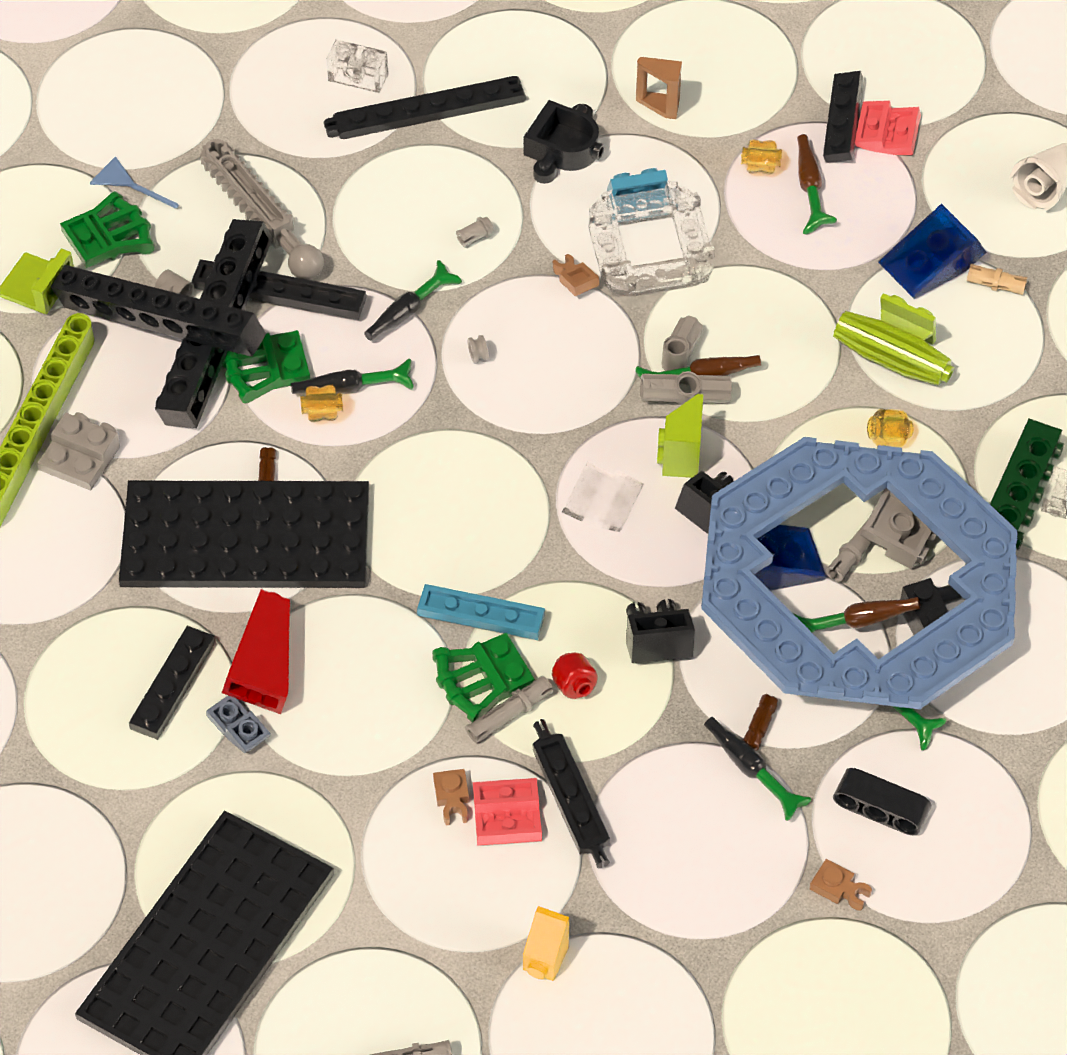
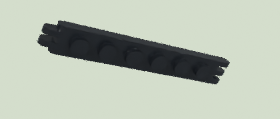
M510 76L336 112L333 114V117L325 119L323 124L328 137L339 136L340 139H349L523 103L527 97L525 92H523L524 89L518 76Z

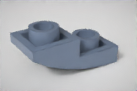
M226 696L206 710V716L243 753H247L270 737L271 733L252 711L247 712L234 697Z

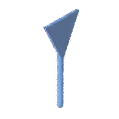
M116 156L90 182V185L129 186L173 208H178L179 206L178 203L134 183Z

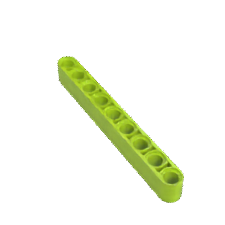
M76 313L66 319L0 446V527L94 345L95 339L91 319L86 314Z

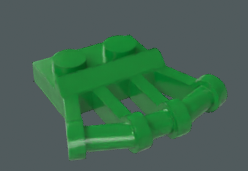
M116 191L109 194L94 209L60 223L61 231L86 268L109 258L113 261L119 254L139 252L141 254H150L155 248L154 242L150 238L151 224L146 218L142 217L141 209L137 205H132L125 201L123 196ZM111 209H119V211L103 217ZM123 222H130L110 232L107 230ZM135 234L139 235V239L123 240Z
M298 330L270 335L268 332L253 357L228 351L223 362V367L227 369L225 373L226 381L232 384L238 391V397L243 403L252 402L273 389L288 387L292 382L310 379ZM263 362L267 363V365L244 370L238 368L242 366L258 364ZM265 379V380L261 381L260 383H258V384H256V385H254V386L247 385V384L245 383V382H250V381Z
M503 633L483 643L478 641L471 648L450 650L446 647H439L432 651V658L437 666L436 682L438 686L446 691L445 697L448 703L455 705L466 713L467 719L471 722L476 721L489 712L498 702L511 697L512 692L515 690H521L535 681V678L507 633ZM474 661L454 671L449 670V663ZM480 673L484 677V679L463 688L456 686L457 683ZM492 690L480 704H473L468 700Z

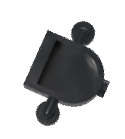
M548 100L523 136V155L537 160L533 166V177L542 184L550 183L555 179L556 168L565 171H577L590 166L596 159L599 160L605 148L604 144L599 143V128L593 119V109L587 104H577L570 108Z

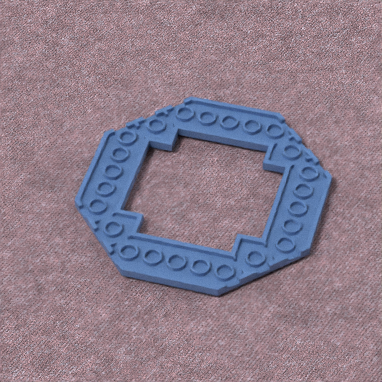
M803 437L713 494L701 609L783 693L921 709L1013 645L1015 639L1017 530L933 451L921 450L919 454L902 452V448L878 445L877 449L859 447L860 443L835 440L834 444L816 442L817 438ZM843 483L863 502H866L887 488L966 563L965 566L950 575L948 584L965 601L880 659L858 639H855L833 654L754 575L771 564L773 560V555L757 538Z

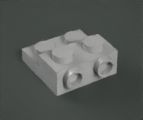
M65 412L51 433L52 442L37 462L38 470L91 491L120 448L118 433L108 423L103 422L99 426L90 422V419L83 413L76 412L74 415Z
M887 488L884 489L860 534L866 539L886 548V557L910 569L913 568L915 562L922 564L930 549L924 546L927 539L933 542L936 534Z

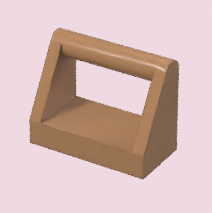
M639 57L637 60L636 101L664 118L677 119L680 102L682 61ZM648 73L667 84V94L647 92Z

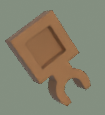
M565 255V264H561L557 260L552 261L553 271L556 275H559L560 283L574 296L599 286V276L584 262L575 265L572 255Z
M465 769L433 773L437 807L445 806L443 809L445 825H450V815L453 813L460 814L462 822L467 823L468 811L467 807L463 804L469 803Z
M825 859L811 881L809 888L836 904H839L841 899L845 898L848 900L849 905L858 911L863 909L864 901L858 899L856 895L863 894L870 898L872 888L868 884L853 882L855 873L828 859Z

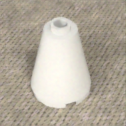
M1061 143L1026 157L1013 166L1010 173V179L1013 178L1014 183L1012 190L1021 203L1034 210L1037 208L1048 210L1058 203L1067 187V143Z

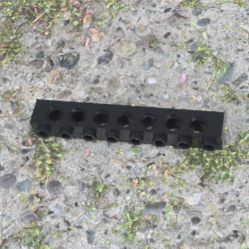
M232 219L229 229L224 234V241L220 251L215 256L211 273L206 278L205 287L200 299L245 310L273 240L263 221ZM183 339L181 346L176 351L172 368L166 375L162 392L156 400L155 410L165 425L187 428L198 427L227 355V350Z
M64 265L51 286V289L64 308L253 357L266 335L253 312L69 265Z

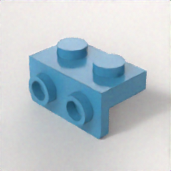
M649 168L641 171V174L631 176L630 173H620L615 175L613 179H610L607 194L612 215L666 207L665 186L668 182L666 169L658 171L657 168Z

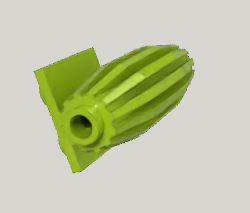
M883 293L880 297L881 320L849 311L843 312L839 318L833 337L863 358L904 377L938 386L942 382L947 383L954 371V367L951 366L952 360L930 345H934L936 341V317L929 310L923 307L915 308L908 305L903 298L897 295L889 296Z

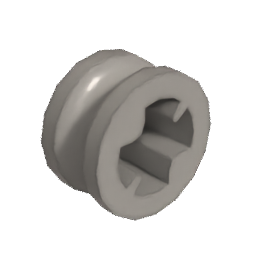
M478 335V338L475 340L472 337L468 338L467 344L473 363H478V360L481 358L484 361L489 360L484 336Z

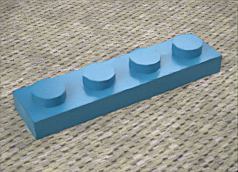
M425 584L417 607V616L538 640L545 617V608Z

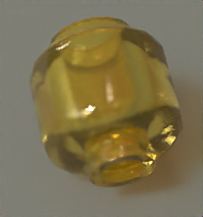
M879 409L867 422V435L876 446L901 448L907 443L908 438L912 437L914 431L913 422L909 420L906 412L899 409Z

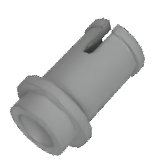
M478 217L476 222L456 231L457 239L463 247H466L482 237H490L491 233L494 232V227L488 217Z

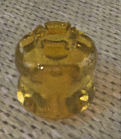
M750 139L747 148L742 147L741 165L746 164V171L748 173L755 174L761 172L771 175L775 172L776 166L781 167L782 149H777L775 141Z
M329 384L322 387L309 386L306 388V396H300L302 415L308 414L309 422L335 421L338 418L337 411L343 412L342 392L336 393L334 385Z

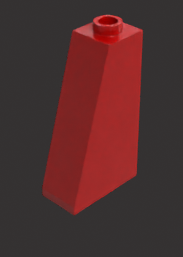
M260 589L226 677L222 694L281 715L289 692L290 599L282 597L278 593Z

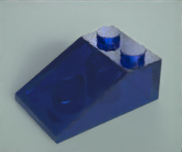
M941 203L882 257L878 263L913 299H916L965 273L971 264H975L987 252L979 240Z
M779 524L757 538L773 555V560L771 564L754 575L770 591L824 581L827 576L809 528Z

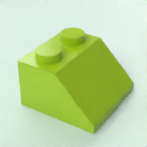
M703 394L695 395L668 414L665 420V428H659L657 464H663L662 476L692 478L698 474Z

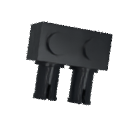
M700 471L683 484L675 506L678 512L707 534L709 531L712 495L734 482L731 475L721 480L727 475V472H720L715 478H712L704 471Z
M931 578L903 586L900 600L914 597L919 598L920 609L903 613L913 635L949 612L946 607L947 604L965 600L950 585L938 588L934 585Z
M664 599L657 604V612L646 613V607L641 602L637 603L639 611L636 610L635 602L629 604L626 608V645L631 663L693 657L695 628L689 609L677 610L676 603L671 599H668L670 608H667Z

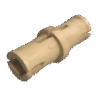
M971 264L967 282L992 287L991 290L993 291L1000 289L1023 295L1028 277L1002 272L1003 269L1001 268L994 270Z

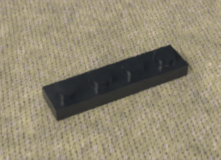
M861 70L834 74L823 157L826 163L853 160L863 85Z
M188 625L186 626L130 719L129 728L156 740L159 739L216 643L214 635Z

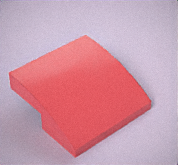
M890 100L863 102L856 132L855 146L891 155H913L921 118L919 107L892 108Z
M537 778L473 782L477 846L542 841Z

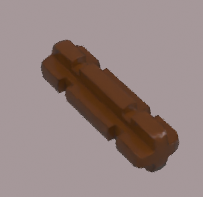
M263 447L260 449L259 458L261 461L259 462L258 481H275L274 459H276V450L273 447Z
M769 694L762 695L759 707L756 708L748 727L749 730L743 739L756 751L759 750L762 743L761 740L764 738L771 722V716L777 707L778 699Z

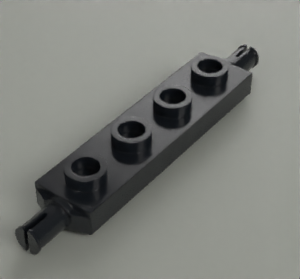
M540 719V723L536 721L533 724L539 737L532 744L533 753L579 855L591 853L597 868H602V863L606 867L610 863L603 849L610 845V837L563 734H551L546 721Z

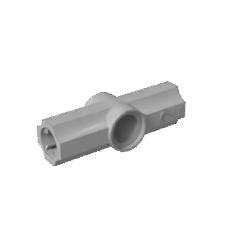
M689 371L682 372L679 375H641V401H667L682 405L697 394H703V402L729 403L731 401L732 381L730 376L696 375ZM679 384L689 385L692 393L683 392Z

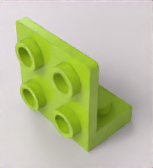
M61 248L55 258H51L49 261L27 252L23 253L0 285V297L47 315L58 299L51 286L64 265L74 267L72 253Z

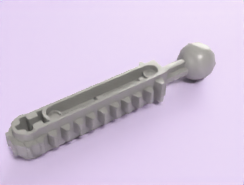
M220 139L210 140L206 145H203L200 160L201 165H204L205 171L210 172L211 178H216V184L221 185L222 191L227 192L228 198L233 199L235 206H239L240 213L245 212L246 220L251 219L265 223L273 238L271 244L274 248L282 246L288 253V267L291 273L297 278L307 280L314 279L319 275L324 265L321 251L313 245L301 244L292 233L294 230L293 215L287 214L286 210H281V204L275 203L274 195L270 196L269 190L264 189L262 182H258L257 175H252L251 168H246V162L240 161V155L234 154V148Z

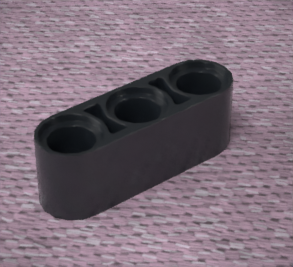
M857 768L846 769L833 794V800L840 807L912 836L919 834L932 807L930 801L923 795Z

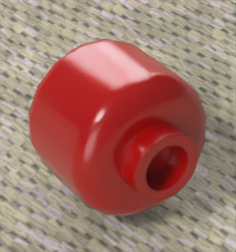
M565 653L556 660L552 668L551 675L553 681L567 698L578 699L585 697L591 693L597 684L598 675L596 669L582 653Z

